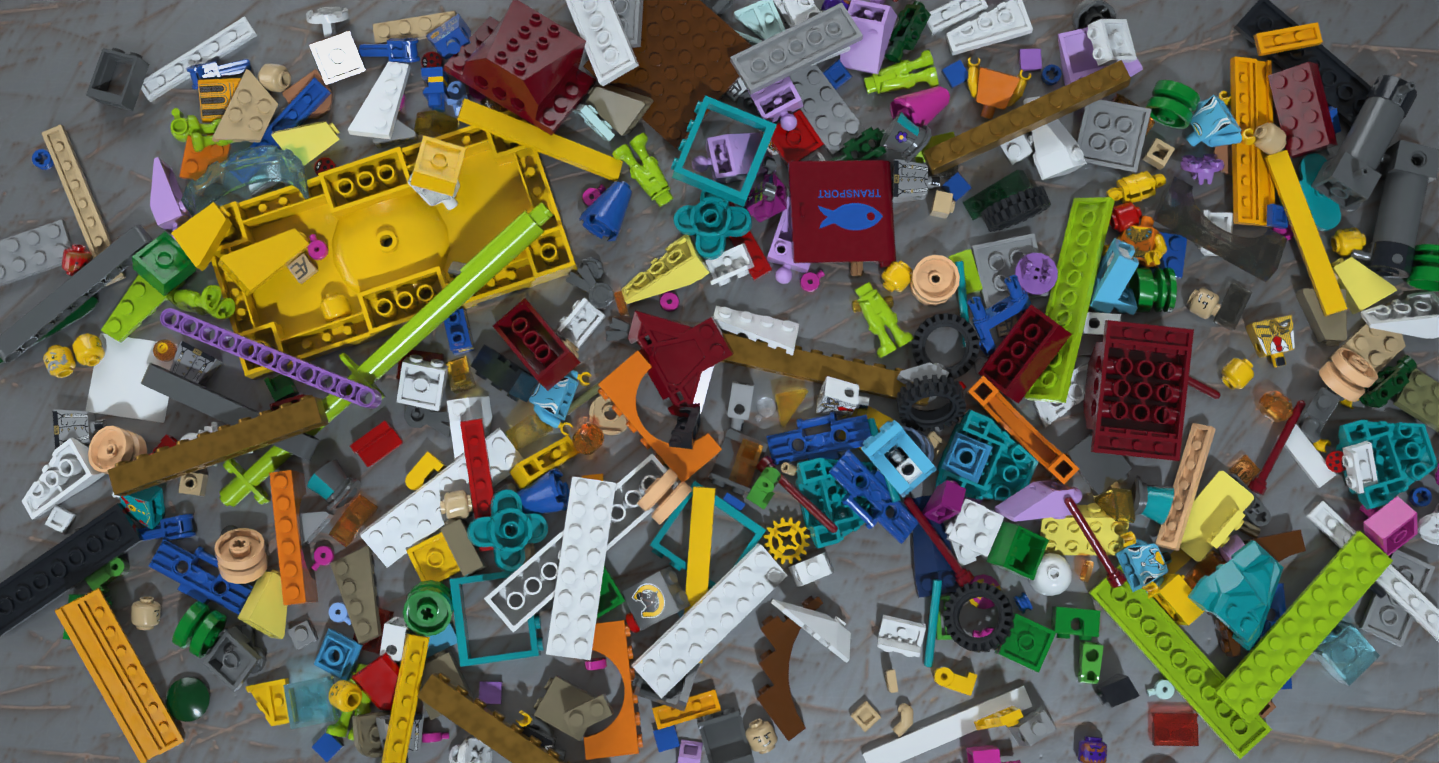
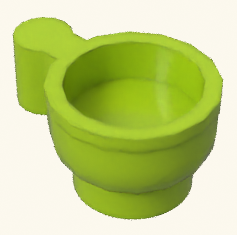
M174 108L171 112L175 118L171 122V133L178 141L186 142L187 137L190 136L188 119L183 118V113L178 108Z

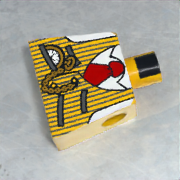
M1292 315L1255 322L1245 326L1259 358L1270 356L1273 368L1286 365L1284 353L1295 348Z

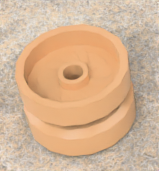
M931 255L923 258L917 263L912 272V280L909 284L912 295L924 305L937 306L944 304L952 297L959 286L960 275L958 268L952 260L942 255ZM931 278H934V281H938V283L932 282Z
M1343 347L1339 348L1332 356L1333 362L1328 361L1319 370L1320 377L1329 388L1344 399L1356 402L1365 393L1364 387H1371L1378 379V374L1365 359L1352 350Z
M106 426L100 429L92 438L88 450L90 465L94 470L108 474L107 470L114 468L118 462H131L136 460V456L147 454L146 442L141 435L116 426Z
M671 468L660 478L658 477L646 489L644 496L637 502V505L644 511H648L656 503L658 504L657 508L652 512L651 518L659 525L692 491V488L686 482L679 483L674 489L671 488L678 479V475Z
M237 528L224 533L216 541L214 550L218 561V569L221 577L227 582L246 584L257 580L267 570L268 558L265 552V542L259 532L249 528Z

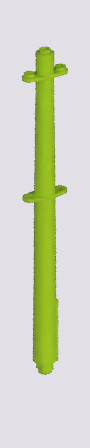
M542 202L531 212L525 210L460 269L461 273L360 366L348 355L341 353L339 355L340 359L352 372L347 378L376 389L380 392L382 399L385 398L384 393L375 382L545 231L541 226L553 216L552 212ZM348 385L346 388L347 396L352 393L353 388L351 385ZM332 394L326 396L322 402L328 422L330 423L352 402ZM325 426L319 427L317 429L305 433L315 436ZM273 446L247 471L233 458L226 460L223 464L224 468L236 476L219 491L221 502L226 506L235 507L252 491L258 503L261 505L269 503L271 501L270 496L259 484L269 476V473L274 472L293 454Z

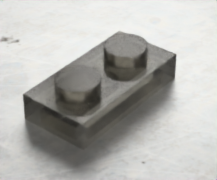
M1234 283L1230 284L1213 322L1234 331L1252 292Z

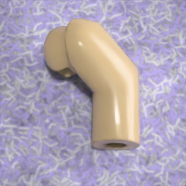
M787 462L781 465L783 473L797 476V466Z
M906 703L899 705L898 712L901 714V721L892 729L899 737L913 724V709Z

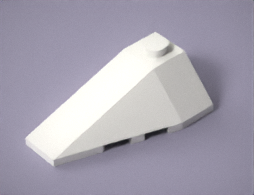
M1040 96L1026 98L1023 100V103L1025 105L1040 98ZM1058 119L1033 130L1032 135L1029 136L1030 142L1034 143L1035 146L1033 159L1042 180L1070 174L1087 164L1079 144Z
M1433 291L1412 293L1407 295V298L1404 300L1395 299L1390 305H1378L1364 310L1360 314L1369 328L1426 339L1439 337V298Z
M489 396L446 401L455 461L465 454L460 421L482 418L485 438L489 436L492 422Z
M75 438L68 439L55 449L52 454L53 458L42 469V475L38 481L32 484L23 498L22 503L32 520L105 475V473L93 469L88 458L89 448Z
M772 600L771 604L846 663L849 661L851 633L844 628L846 623L835 616L833 619L822 612Z

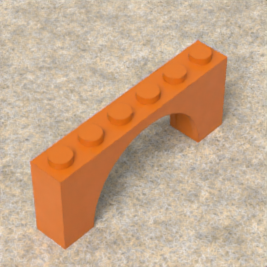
M637 350L597 385L600 388L597 392L605 401L609 399L614 404L611 408L619 417L623 415L628 422L625 424L633 434L636 431L642 437L639 441L647 450L651 448L656 453L655 457L662 465L665 464L668 469L671 468L678 475L677 482H685L717 455L722 448L709 433L695 440L693 449L669 447V443L655 438L645 429L637 414L636 394L640 381L652 366Z
M984 376L967 391L1058 482L1065 484L1079 470L1064 453L1038 432Z
M294 470L271 472L269 475L283 604L300 605L318 602L316 580L311 577L307 569L300 537V504L302 497L307 495L304 473Z
M625 620L596 623L592 650L605 655L615 664L622 676L625 694L623 706L617 718L605 729L584 736L586 760L639 754L640 748H643L642 734L638 735L637 726L641 725L640 712H635V703H638V696L634 695L635 690H633L632 681H634L636 675L635 669L630 666V659H634L633 648L628 646L627 637H631V630Z

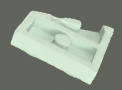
M761 0L734 12L735 18L763 41L786 30L773 0Z
M578 104L573 110L603 140L610 141L615 136L611 132L613 129L611 125L605 120L601 121L596 116L598 112L590 104L588 106Z

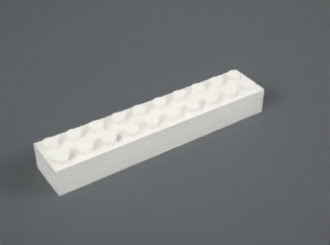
M653 453L616 484L607 550L658 506L656 503L650 510L644 511L637 505V502L644 496L646 489L667 471ZM676 481L671 486V488L674 489L678 485V482ZM564 530L484 598L512 632L516 631L554 597Z

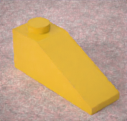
M567 435L517 463L509 473L520 490H522L550 470L566 463L580 452Z

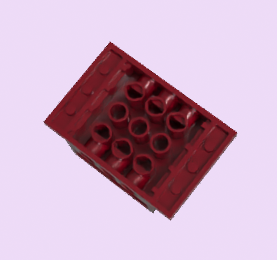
M512 0L500 22L490 16L469 38L471 43L466 46L462 45L460 51L444 64L443 71L551 136L596 83V79L579 70L586 40L519 0Z
M1105 320L1103 342H1096L1088 362L1083 404L1087 429L1093 430L1091 452L1180 461L1194 329Z

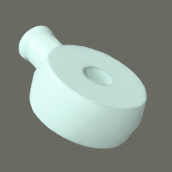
M1160 679L1154 684L1152 689H1147L1146 691L1148 696L1156 695L1159 699L1167 700L1173 696L1175 688L1167 679Z

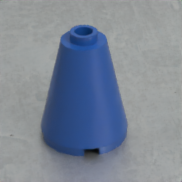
M624 181L614 182L581 214L579 220L583 219L584 223L582 225L584 228L601 239L603 236L609 237L607 241H615L619 235L632 195L630 186Z
M559 469L550 470L517 492L521 498L522 512L524 514H542L567 510L570 489L567 482H562L560 477L563 474Z

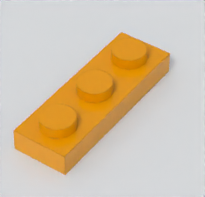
M1318 22L1254 35L1258 56L1316 46L1323 42Z
M713 689L690 696L685 711L666 705L653 707L652 710L659 730L719 712L721 707L716 690Z

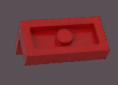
M384 420L352 443L350 447L354 453L360 456L367 467H371L402 445L403 441L391 424Z

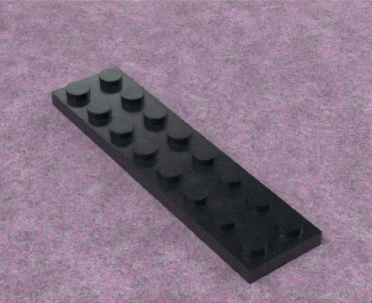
M1258 0L1234 28L1256 46L1254 35L1257 33L1299 25L1270 0ZM1322 44L1266 55L1283 70L1306 62L1318 64L1328 106L1337 108L1338 116L1350 127L1353 125L1372 87Z
M117 503L0 583V637L144 540L121 503Z

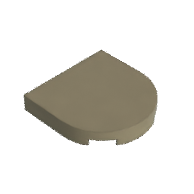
M383 710L352 716L354 743L362 755L371 758L383 756L376 717L391 715V711Z

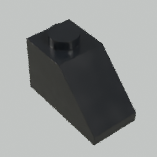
M1117 674L1096 686L1098 691L1096 696L1101 704H1106V706L1111 708L1140 696L1130 678L1126 675Z

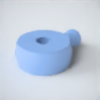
M335 602L330 606L328 613L331 620L338 623L345 621L349 626L352 624L343 602Z

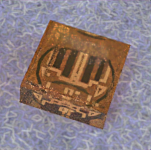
M622 291L615 292L614 297L620 316L628 315Z
M1243 455L1228 469L1245 484L1261 471L1247 455Z

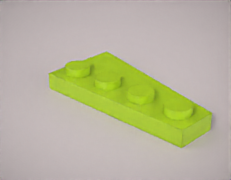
M138 274L101 331L122 343L142 324L141 322L149 315L151 316L164 301L168 300L167 295L163 296ZM183 281L171 292L173 293V291L177 290L179 287L182 288L186 284V282Z

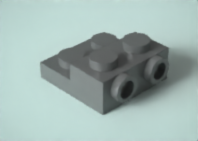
M233 627L231 629L226 628L219 634V641L206 652L208 656L202 663L235 692L242 686L262 657L248 645L251 641L239 629Z

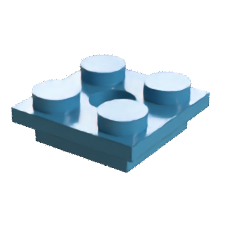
M956 432L941 468L978 483L993 447ZM965 451H969L973 456L972 461L968 464H964L961 461V455Z
M330 628L326 633L314 665L342 680L348 681L363 645ZM335 650L340 653L338 661L333 656Z

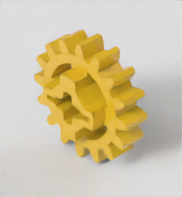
M791 517L788 522L781 518L780 524L773 521L774 528L767 527V531L770 534L763 536V538L768 539V542L763 544V546L769 547L768 553L774 554L773 559L775 561L780 558L781 564H784L785 560L793 564V558L800 561L799 554L806 555L807 552L804 550V547H810V544L805 542V539L810 538V535H804L803 533L807 528H800V521L795 524L792 523L793 519ZM784 526L791 527L788 532L782 533L777 530ZM797 532L801 537V545L796 542L795 535ZM778 535H780L781 537H787L789 535L791 537L790 541L793 545H795V547L792 545H786L784 547L782 545L783 540H781V538ZM772 537L777 539L778 542L776 550L772 545ZM789 549L796 552L789 556L782 555L785 550Z

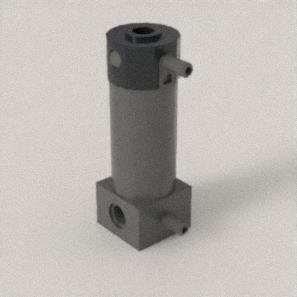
M1382 75L1375 80L1364 100L1365 103L1336 156L1324 162L1311 185L1312 188L1345 209L1369 199L1381 177V174L1375 170L1402 120L1408 114L1417 97L1414 82H1407L1392 75Z
M1399 140L1387 148L1380 161L1379 173L1381 177L1379 179L1385 181L1372 243L1369 244L1368 252L1353 249L1351 257L1366 260V267L1371 271L1387 278H1407L1411 275L1415 244L1428 183L1437 179L1439 170V149Z

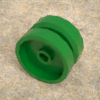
M1159 80L1152 91L1153 97L1148 100L1145 108L1152 109L1150 118L1171 128L1185 129L1192 120V112L1196 110L1200 102V96L1192 88L1172 80Z
M433 580L422 581L415 585L408 593L403 610L404 621L409 629L423 636L437 635L444 631L449 625L453 613L451 591L441 582Z
M197 601L186 611L173 634L172 642L182 649L189 647V652L201 659L207 655L208 649L218 641V636L226 625L227 617L217 610L210 613L208 605Z

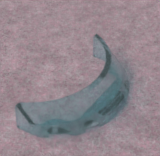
M263 145L236 151L230 154L229 159L221 163L216 161L209 165L205 174L196 181L192 179L187 184L181 201L193 217L211 203L230 192L255 183L268 181L288 183L297 187L305 199L309 198L304 165L294 155L293 151L287 148L281 150L273 145Z

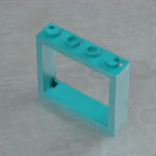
M705 95L703 102L698 101L694 113L697 116L695 121L690 120L686 130V132H689L687 140L682 139L678 149L681 151L679 159L675 157L672 163L671 170H674L672 178L744 207L777 124ZM707 109L764 132L741 192L683 169Z
M695 480L690 486L692 491L671 513L650 544L653 547L651 552L661 559L665 555L671 560L669 564L679 571L682 568L687 571L688 563L659 543L692 497L693 487H703ZM715 495V507L755 534L735 563L736 565L756 546L766 530ZM709 579L708 591L716 584L711 579Z
M515 571L450 579L460 667L540 656L541 651L544 650L543 638H539L538 629H541L540 615L536 616L535 613L528 619L531 650L471 658L462 584L508 578Z

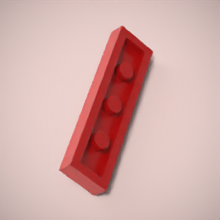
M730 202V206L736 207L733 202ZM750 231L740 237H728L734 247L745 243L755 266L748 269L753 281L772 271L770 264Z

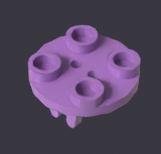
M1204 154L1203 157L1185 155L1182 157L1180 167L1185 171L1191 172V177L1193 179L1197 178L1199 185H1203L1204 179L1210 185L1214 172L1224 169V161L1216 159V154Z
M1030 253L1017 263L1015 275L1018 276L1022 290L1031 295H1041L1047 293L1055 285L1058 278V270L1055 262L1049 256L1042 253Z

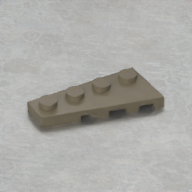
M369 546L330 563L359 644H364L382 635L379 608L376 604L377 590L376 586H374L373 574L375 572L371 560L372 549Z

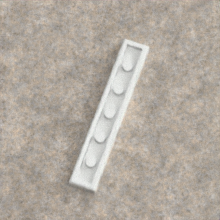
M244 16L146 77L141 90L148 101L152 102L189 79L191 76L186 70L187 67L219 60L256 37L257 34Z

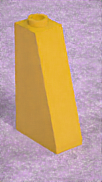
M293 228L223 255L218 265L248 297L303 254L309 246L308 239L302 232H298Z

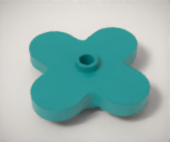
M1314 153L1307 155L1300 161L1298 165L1299 183L1317 230L1329 231L1339 224L1341 212L1339 204L1311 187L1322 165L1327 161L1322 155Z
M702 190L700 203L679 208L674 215V224L680 233L696 235L695 245L700 256L707 260H714L723 254L727 237H740L750 231L752 218L745 208L730 206V201Z
M501 490L492 497L491 516L474 519L468 526L467 536L470 542L477 547H493L494 560L500 569L515 571L525 561V545L542 541L548 533V524L545 518L539 514H524L522 512L521 498L515 491ZM506 526L510 529L509 534L505 532Z

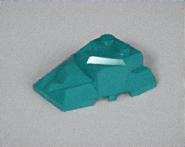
M969 409L961 422L955 425L937 467V470L940 472L936 479L935 489L947 480L954 481L966 489L964 498L1005 501L1029 485L1038 461L1020 444L1011 439L1010 435L1000 429L991 418ZM956 432L993 447L978 483L941 468ZM969 451L962 453L961 461L964 464L972 461L973 456Z
M1358 420L1341 425L1339 428L1338 437L1340 442L1336 446V451L1343 452L1344 447L1364 441H1369L1372 444L1378 484L1364 487V493L1361 494L1349 488L1352 494L1357 493L1359 501L1367 510L1388 504L1399 493L1409 489L1408 486L1415 481L1421 480L1438 466L1425 424ZM1344 470L1343 473L1346 479L1347 471Z
M815 458L797 463L796 472L798 479L796 480V488L838 527L836 533H831L800 504L805 527L807 530H810L811 538L816 548L841 542L845 536L857 531L865 523L848 505H844L841 502L848 491L829 473L838 460ZM862 462L870 471L874 469L879 471L873 463ZM862 476L856 478L857 486L863 482L864 478ZM864 496L853 498L872 516L873 511L871 507L873 505Z
M1251 540L1231 555L1232 559L1227 563L1219 564L1215 567L1216 571L1210 576H1203L1188 595V598L1202 611L1213 613L1233 631L1232 638L1248 651H1250L1262 633L1284 568L1254 540Z

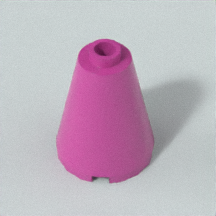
M936 86L896 97L890 103L892 118L894 120L902 112L916 126L922 127L927 125L949 104L950 94L946 88Z

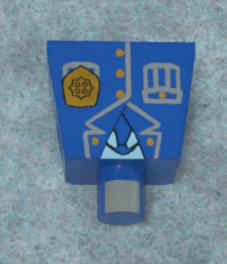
M458 13L427 34L426 37L436 51L447 60L454 54H457L462 45L466 46L471 43L469 39L471 37V30Z

